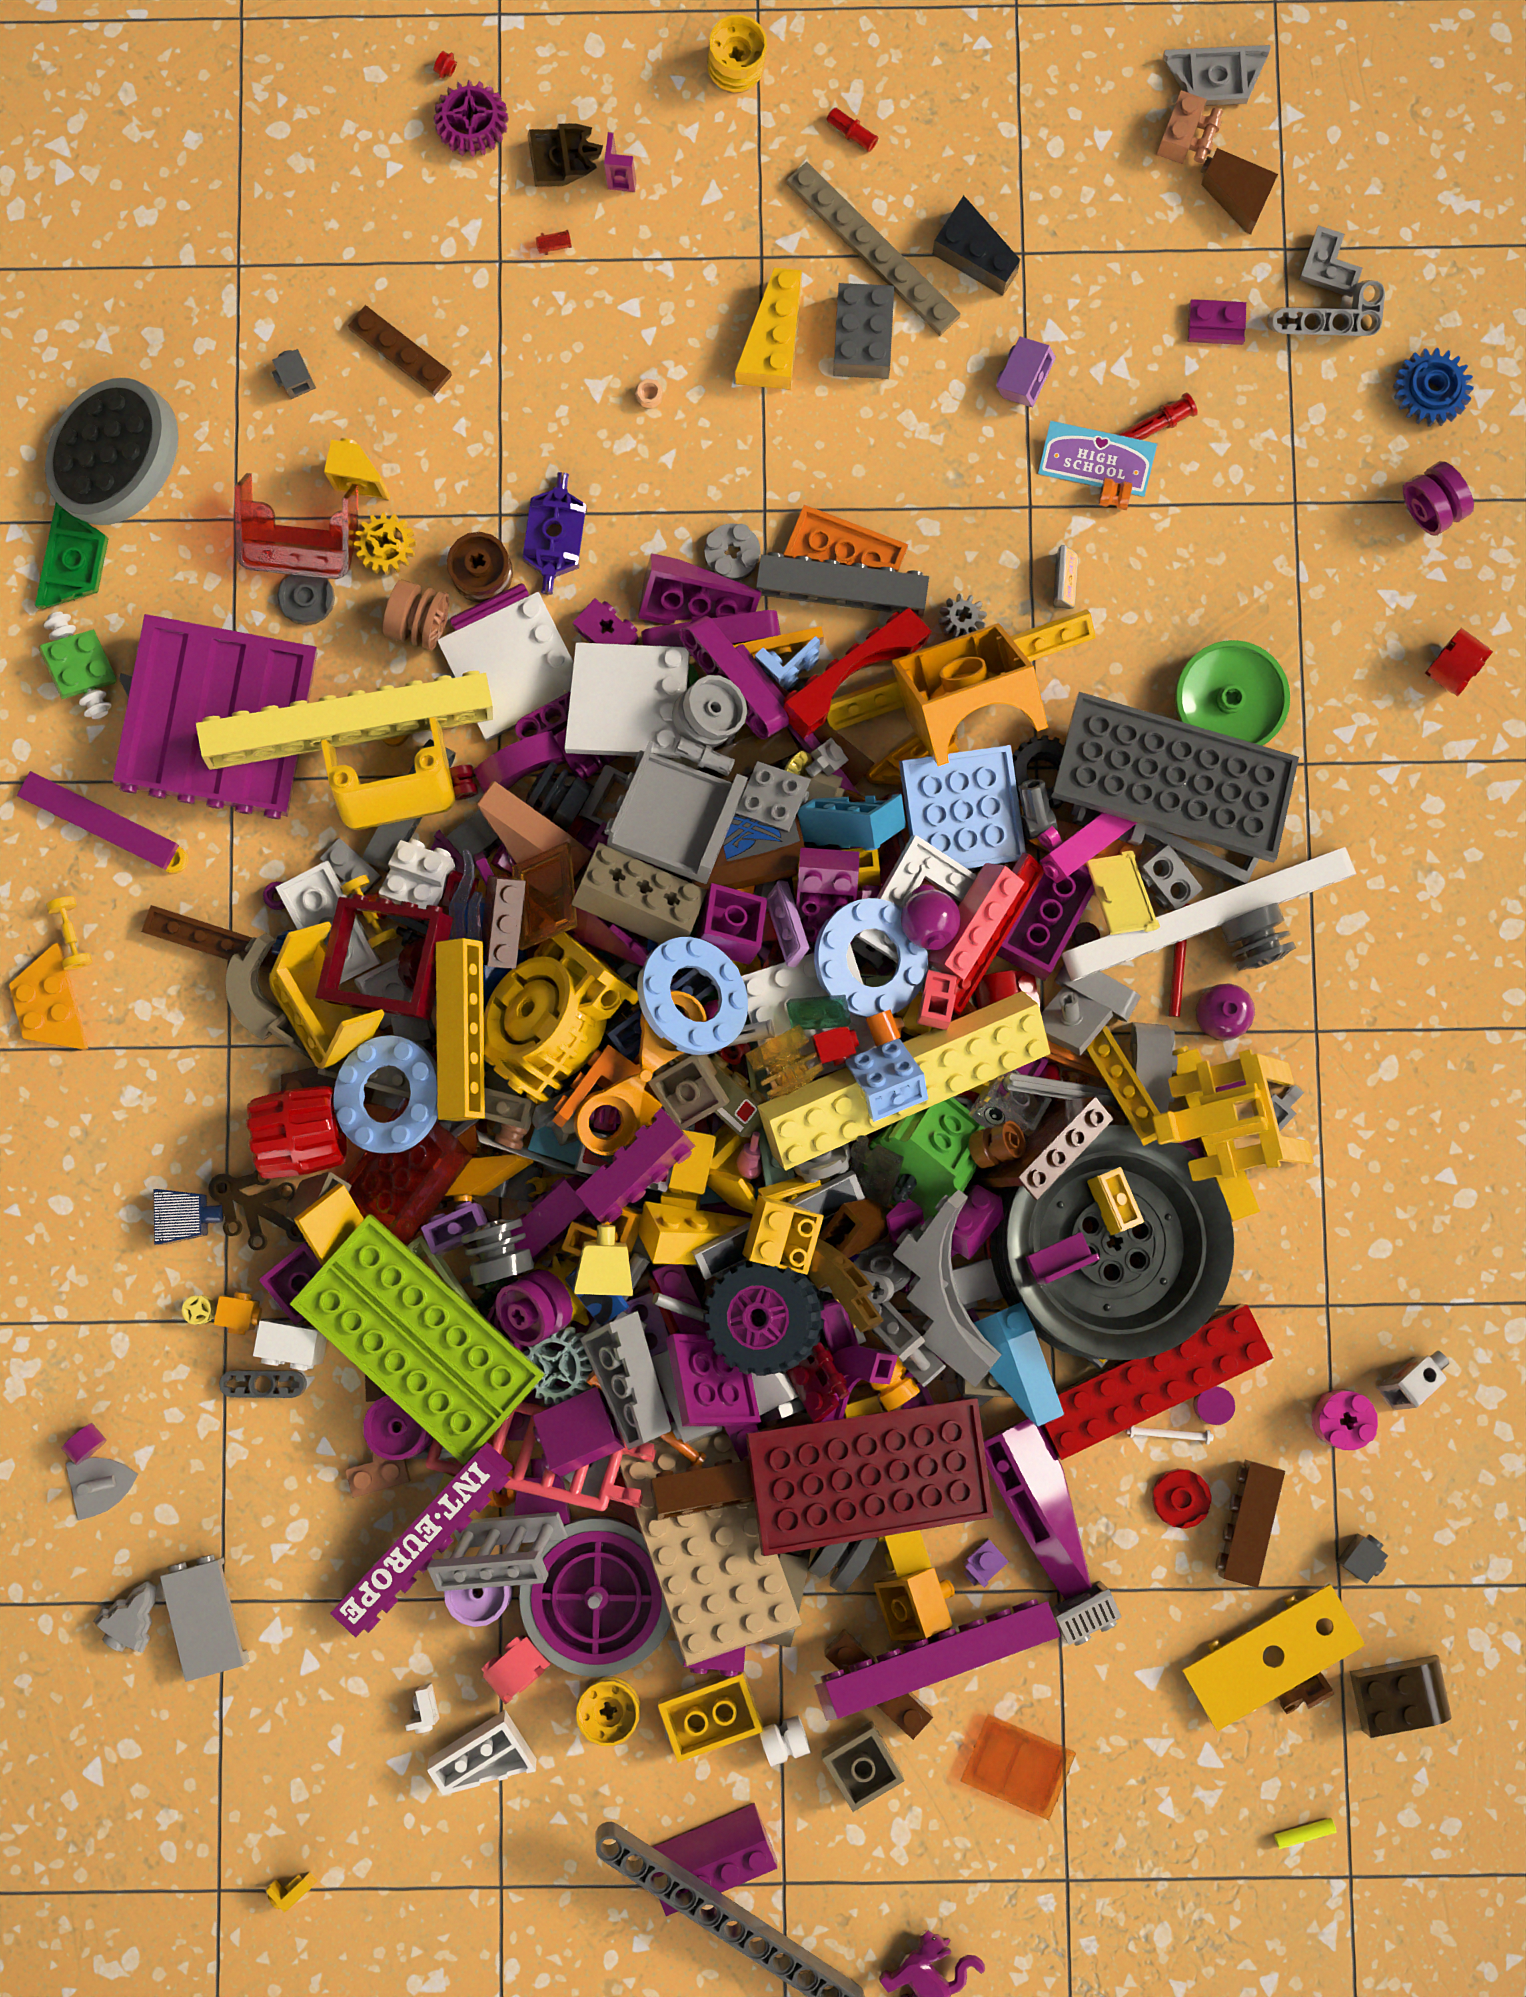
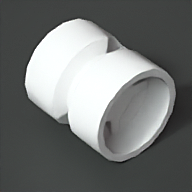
M799 1715L784 1719L781 1726L775 1723L764 1726L763 1732L760 1733L771 1767L787 1762L790 1755L798 1758L811 1753Z

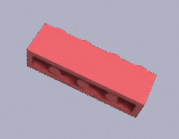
M985 863L958 906L960 927L956 936L943 948L931 950L928 955V963L941 973L957 976V979L965 980L1025 882L1005 865Z

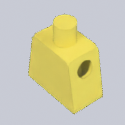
M597 1225V1240L584 1241L574 1282V1294L633 1295L627 1244L615 1242V1226Z

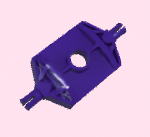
M562 472L557 473L556 487H553V490L534 496L530 500L522 557L526 564L542 574L541 593L547 594L548 592V595L553 594L554 579L580 567L579 556L585 513L587 512L586 504L568 493L569 474L563 473L562 475ZM552 524H558L562 527L561 533L556 537H551L546 533L547 528Z

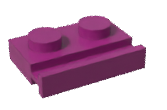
M1191 299L1189 303L1188 342L1243 345L1245 342L1247 302Z

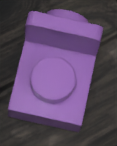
M987 1538L962 1561L967 1568L963 1573L974 1586L979 1582L985 1588L988 1585V1581L1009 1561Z

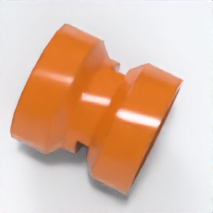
M1104 477L1098 505L1105 507L1115 505L1118 509L1127 510L1132 483L1126 481L1116 483L1113 479Z

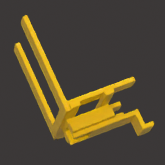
M1248 1049L1238 1052L1240 1059L1211 1067L1209 1061L1196 1063V1071L1170 1077L1168 1082L1172 1097L1178 1098L1200 1091L1203 1092V1096L1199 1097L1200 1106L1177 1112L1168 1111L1152 1116L1158 1144L1179 1143L1209 1136L1210 1144H1215L1217 1154L1189 1161L1188 1165L1193 1181L1223 1175L1224 1180L1237 1177V1171L1265 1164L1267 1169L1280 1167L1279 1161L1300 1164L1314 1163L1309 1141L1281 1136L1267 1081L1286 1086L1294 1085L1288 1062L1258 1053L1252 1054V1050ZM1242 1080L1246 1081L1244 1086L1216 1093V1087ZM1251 1102L1254 1117L1238 1121L1235 1105ZM1259 1134L1260 1144L1230 1151L1229 1140Z

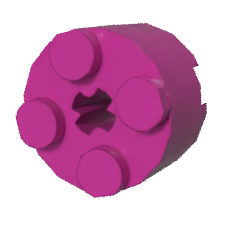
M1349 1390L1329 1391L1321 1396V1399L1316 1403L1315 1409L1312 1410V1426L1316 1435L1326 1444L1335 1448L1358 1450L1373 1441L1377 1435L1378 1415L1368 1398ZM1343 1413L1349 1416L1347 1425L1340 1424V1418H1344Z

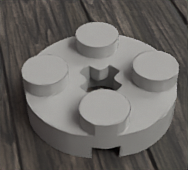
M735 523L725 524L716 528L707 536L704 553L707 566L711 572L734 581L745 579L752 574L758 564L761 552L758 538L748 526ZM729 546L740 549L737 552V558L732 559L731 555H725L724 552L728 551Z
M848 1143L794 1166L793 1170L796 1174L802 1176L803 1180L807 1183H814L819 1179L844 1173L849 1168L848 1161L851 1155Z

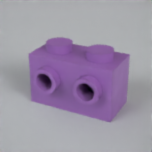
M1019 337L1016 345H1013L1010 349L1005 369L999 373L996 387L1004 399L1033 408L1056 359L1050 345Z
M471 1201L465 1202L455 1207L456 1211L445 1216L442 1213L428 1220L429 1224L422 1226L421 1229L431 1253L440 1256L466 1244L462 1243L461 1235L468 1233L476 1226L489 1223L481 1205L477 1203L472 1204Z

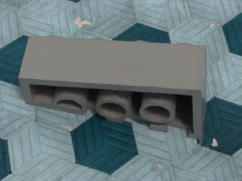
M638 1311L610 1322L580 1338L628 1450L672 1431Z

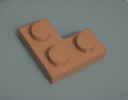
M372 1450V1462L345 1470L352 1498L411 1481L405 1459L388 1460L376 1455Z

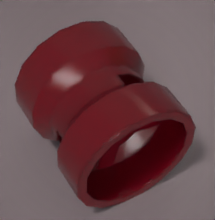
M459 765L449 768L455 800L468 799L479 794L477 785L473 783V776L475 774L472 765Z

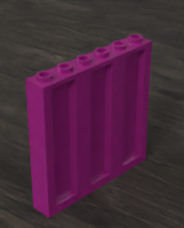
M144 614L113 776L114 784L120 786L119 790L126 793L136 794L137 790L149 792L148 796L159 799H166V795L178 797L177 801L187 804H194L195 800L207 802V807L223 809L225 805L235 807L236 812L243 814H252V811L264 812L263 816L279 820L281 816L288 817L299 754L209 770L201 755L196 723L203 722L202 719L209 716H220L221 719L232 717V713L238 711H249L250 714L261 712V708L266 706L285 708L290 707V703L295 701H307L309 703L318 654L317 647Z

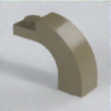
M267 933L257 938L253 937L247 944L245 952L241 951L232 956L227 968L225 981L227 999L234 1015L248 1031L261 1040L272 1035L267 1030L268 1026L284 1013L283 1009L273 1004L263 995L258 983L259 968L276 940Z
M811 1549L781 1553L779 1555V1561L798 1614L803 1597ZM795 1629L763 1639L762 1641L791 1648Z

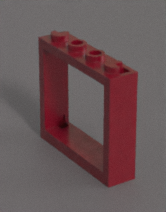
M351 894V898L339 897L315 998L329 1004L371 1011L382 1009L384 1013L430 1020L436 996V942L449 939L453 918L442 913L443 908L433 905H426V909H421L415 903L401 901L400 905H394L393 901L379 897L376 898L375 902L368 901V897L358 894ZM357 910L429 921L411 1002L338 990Z

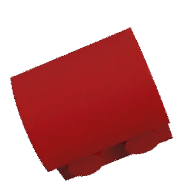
M1010 970L984 975L975 989L978 1010L1021 991H1024L1035 1000L1040 1008L1035 976L1024 970Z

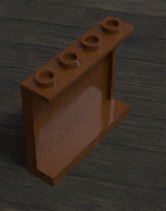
M1096 1097L1054 1101L1050 1104L1041 1103L1019 1126L1026 1143L1023 1157L1002 1162L989 1168L979 1167L969 1182L971 1185H979L995 1195L1004 1187L1024 1186L1034 1200H1037L1109 1125L1113 1118Z

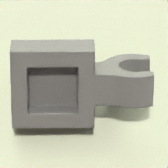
M830 738L811 753L815 761L806 770L812 778L822 770L829 776L849 759L845 756L840 746Z
M1292 1085L1281 1099L1276 1094L1271 1096L1279 1132L1297 1114L1290 1107L1304 1092L1296 1085Z

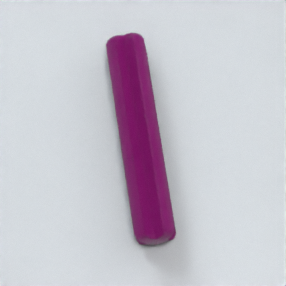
M520 583L451 617L450 622L454 630L457 631L528 597L529 592L526 586Z

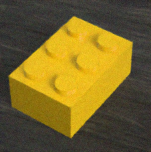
M738 1672L737 1676L722 1675L659 1698L658 1707L677 1763L763 1732V1724L745 1672Z

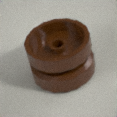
M484 532L467 533L457 539L449 550L447 557L448 573L458 592L469 601L481 603L509 589L513 578L512 563L502 542L492 534Z

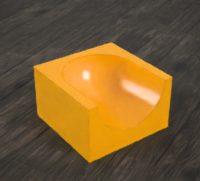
M999 623L892 660L907 719L938 767L949 763V741L957 725L968 714L980 707L990 704L1012 705L1018 707L1036 731L1048 728L1034 666Z

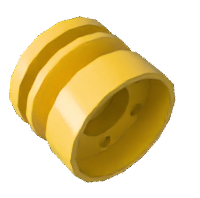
M729 15L719 20L713 27L709 38L708 73L712 81L721 89L732 93L744 92L753 88L761 79L767 51L766 34L760 24L753 18L744 15Z
M602 1677L593 1681L583 1691L576 1708V1721L581 1733L590 1742L599 1746H615L626 1741L634 1732L640 1716V1700L636 1690L627 1681L618 1677ZM606 1702H610L612 1707H617L612 1717H608L607 1712L602 1713L601 1711L605 1707Z

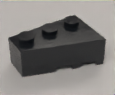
M963 195L934 240L932 255L1003 296L1018 273L1020 258Z

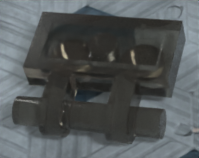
M860 1135L852 1145L850 1151L852 1160L849 1162V1168L845 1173L852 1170L859 1184L863 1185V1195L887 1207L893 1199L892 1190L896 1187L904 1157L878 1144L870 1151L868 1137ZM863 1164L868 1166L867 1171L864 1170Z

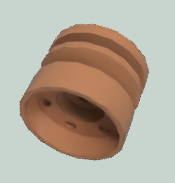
M403 579L399 580L394 586L386 606L383 621L384 636L404 642L411 634V642L414 646L418 647L422 644L424 649L434 650L447 623L449 610L448 593L440 591L436 594L434 589L429 588L421 597V587L419 584Z

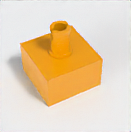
M926 1568L899 1578L895 1573L873 1583L891 1641L925 1639L953 1626L945 1599L953 1597L955 1590L953 1584L948 1579H944L941 1582L938 1581L934 1568Z

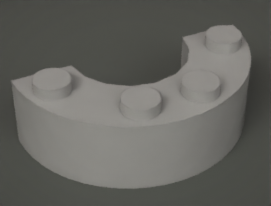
M1132 1022L1130 1040L1132 1068L1160 1113L1167 1112L1169 1102H1174L1175 1097H1172L1168 1079L1172 1077V1073H1176L1178 1063L1177 1056L1172 1055L1175 1031L1170 1030L1168 1025ZM1125 1116L1124 1125L1131 1126Z

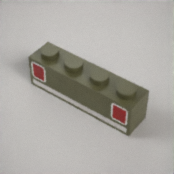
M717 1053L706 1054L718 1072L714 1075L730 1100L727 1105L716 1110L715 1113L740 1137L752 1138L753 1132H759L763 1127L757 1106L769 1100L759 1091L754 1090L753 1092L747 1086L749 1082L744 1076L729 1070L726 1067L728 1062L723 1060ZM676 1057L670 1060L669 1063L672 1065L679 1060Z

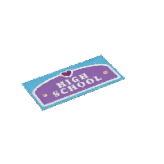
M1050 421L1038 474L1102 487L1104 477L1111 478L1116 483H1122L1123 481L1131 482V494L1145 497L1157 443Z

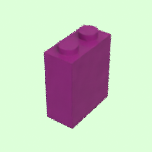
M598 1387L533 1415L536 1425L533 1427V1432L544 1450L542 1461L548 1471H552L560 1477L625 1448L606 1397Z

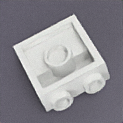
M410 839L409 842L400 840L388 863L390 871L378 894L380 898L391 900L398 905L401 904V901L417 904L418 908L426 909V905L437 906L446 889L450 872L456 869L451 854L442 848H435L434 851L425 849V845L416 839Z

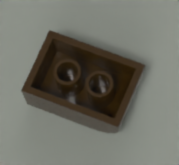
M1437 1655L1350 1671L1361 1729L1370 1738L1436 1726L1452 1718L1441 1664Z

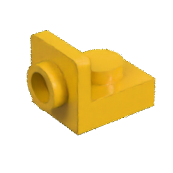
M311 1872L303 1879L300 1875H297L284 1889L275 1879L265 1891L268 1893L267 1898L271 1905L285 1913L318 1880Z

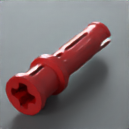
M1186 392L1182 394L1179 400L1169 405H1162L1158 413L1116 435L1139 440L1146 439L1165 427L1174 428L1179 421L1189 416H1196L1198 414L1197 406L1191 395Z

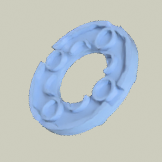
M868 898L841 906L839 910L825 921L816 939L814 965L822 989L826 990L835 1001V1005L855 1016L868 1018L887 1010H891L892 1014L900 1011L916 997L926 977L928 966L927 949L916 946L906 937L901 926L903 908L890 901ZM865 929L883 931L897 948L898 965L896 972L890 980L879 987L862 985L852 976L847 965L846 954L849 943L856 934Z
M678 937L664 942L647 956L643 969L639 972L638 999L646 1021L660 1038L665 1037L676 1045V1049L681 1052L705 1055L721 1050L738 1037L746 1022L748 998L745 984L737 966L724 952L711 943L698 938ZM684 967L695 968L700 974L708 976L712 980V985H715L718 991L719 1001L717 1002L719 1005L717 1012H715L711 1020L695 1022L686 1018L676 1008L671 998L670 984L677 970Z
M380 1036L361 1044L343 1063L334 1088L335 1114L345 1135L362 1149L376 1153H398L410 1149L429 1133L438 1118L437 1064L431 1054L420 1044L403 1037ZM385 1066H395L403 1071L409 1080L411 1090L409 1104L404 1113L396 1120L387 1123L376 1122L368 1115L363 1105L365 1099L364 1084L367 1083L369 1076L377 1069Z

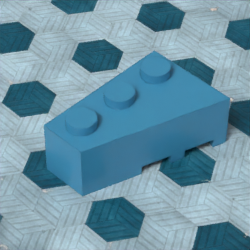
M894 794L891 796V799L876 801L875 795L866 796L864 802H849L848 797L812 799L798 810L803 841L814 842L817 846L835 844L839 845L840 848L856 846L863 847V850L868 851L878 849L880 844L906 827L902 795Z

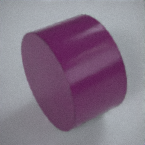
M1215 1386L1196 1395L1193 1407L1196 1415L1202 1421L1212 1425H1222L1233 1417L1235 1400L1228 1390Z
M90 1423L73 1435L61 1449L75 1465H79L93 1455L107 1440L95 1425Z

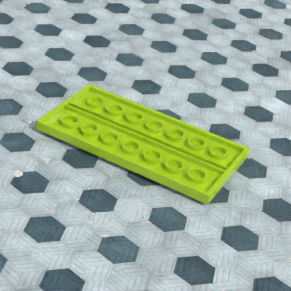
M369 1214L290 1303L293 1308L463 1465H466L546 1375L372 1214Z

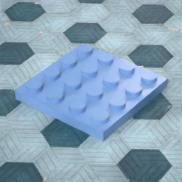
M1011 745L948 754L949 763L939 767L931 756L899 761L910 838L913 835H917L966 869L984 866L985 863L1000 864L1018 861L1022 853H1026Z

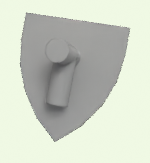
M87 1458L79 1465H75L73 1462L66 1463L78 1521L106 1512L119 1503L132 1488L138 1473L125 1464L106 1458Z

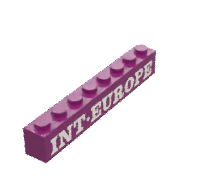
M487 1442L330 1614L355 1638L363 1630L369 1633L381 1620L377 1617L378 1613L381 1610L386 1614L399 1601L395 1595L400 1590L405 1594L417 1581L413 1575L418 1570L422 1573L427 1570L431 1560H435L432 1555L436 1550L442 1554L454 1541L450 1535L455 1530L461 1533L472 1521L469 1517L471 1512L475 1509L480 1513L491 1501L487 1495L493 1489L498 1493L510 1480L506 1474L513 1466Z

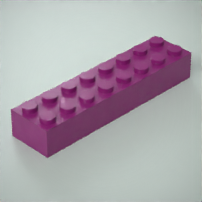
M1037 1598L1012 1606L1013 1613H1011L1009 1608L985 1616L986 1623L981 1618L958 1626L959 1633H956L954 1628L931 1636L933 1641L931 1643L926 1638L905 1645L904 1653H901L900 1649L878 1655L876 1656L878 1662L874 1664L872 1659L864 1660L848 1666L849 1673L845 1674L844 1670L841 1669L820 1676L822 1683L814 1686L826 1721L848 1716L1061 1637L1048 1601L1038 1604Z

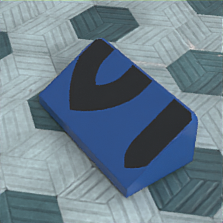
M578 1266L565 1279L573 1291ZM576 1294L599 1325L606 1323L629 1307L621 1295Z

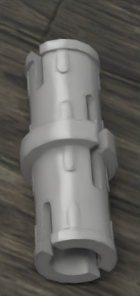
M682 736L674 751V754L698 763L697 766L701 768L705 766L725 776L729 775V771H731L735 761L733 758L711 750L712 747L708 745L704 747Z

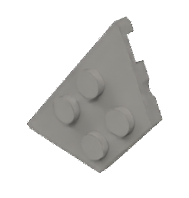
M1270 45L1172 49L1164 51L1163 60L1182 91L1207 99L1205 106L1247 104L1271 47Z

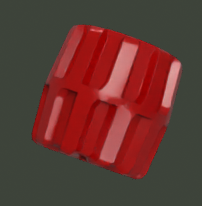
M319 1086L288 1089L254 1098L248 1103L246 1111L249 1119H246V1127L251 1134L248 1144L249 1149L254 1153L253 1163L255 1168L259 1171L262 1178L274 1179L303 1176L345 1163L347 1157V1137L336 1118L334 1090L332 1087Z

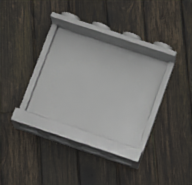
M649 741L646 750H640L634 764L637 767L636 773L630 772L624 788L628 790L626 796H619L615 811L618 812L616 818L610 817L604 833L609 835L607 846L634 858L707 884L742 798L748 778L737 774L734 782L731 783L651 753L654 742Z

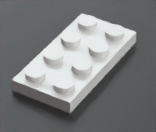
M325 861L275 887L297 930L328 921L332 928L338 898H347L340 888L341 884L329 861ZM357 915L355 916L340 984L381 963L376 951L370 948L367 942L369 938ZM331 928L324 941L326 947L328 945Z

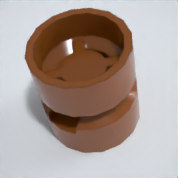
M1009 1120L994 1125L992 1128L987 1127L973 1132L969 1138V1149L973 1160L978 1166L989 1168L1002 1162L1023 1157L1026 1143L1020 1127L1014 1121Z

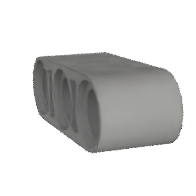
M1063 964L1054 980L1061 987H1066L1111 1008L1113 1017L1124 1022L1128 1021L1141 998L1137 992L1102 972L1071 981L1065 964Z

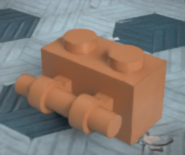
M1181 90L1157 155L1183 164L1189 149L1196 152L1194 156L1196 162L1204 163L1206 156L1211 153L1213 148V137L1219 131L1222 124L1220 119L1223 111L1220 108H1213L1210 116L1201 115L1207 99ZM1196 128L1204 130L1202 138L1193 137Z

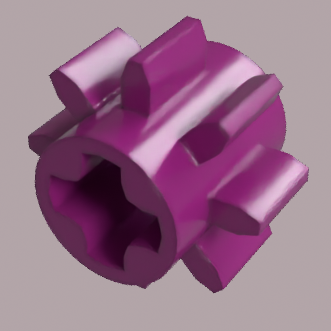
M612 1105L597 1107L589 1120H594V1127L601 1130H615L616 1123L621 1124L619 1111Z

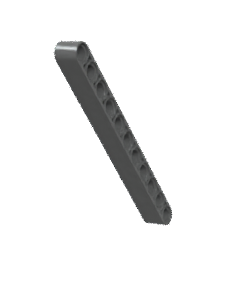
M605 1822L597 1828L595 1833L596 1853L602 1861L807 1997H865L860 1985L614 1822ZM607 1839H613L616 1841L611 1845L603 1843V1841ZM633 1855L640 1857V1859L636 1861L628 1860V1858ZM656 1872L665 1873L661 1877L652 1876ZM682 1888L689 1889V1891L686 1893L677 1892L679 1889ZM705 1905L714 1906L708 1910L702 1909V1907ZM730 1921L738 1922L733 1926L726 1925ZM755 1937L762 1938L760 1941L757 1942L750 1941ZM780 1953L786 1954L784 1957L781 1958L775 1957L777 1954ZM802 1970H810L805 1974L799 1973ZM826 1986H834L831 1989H824Z

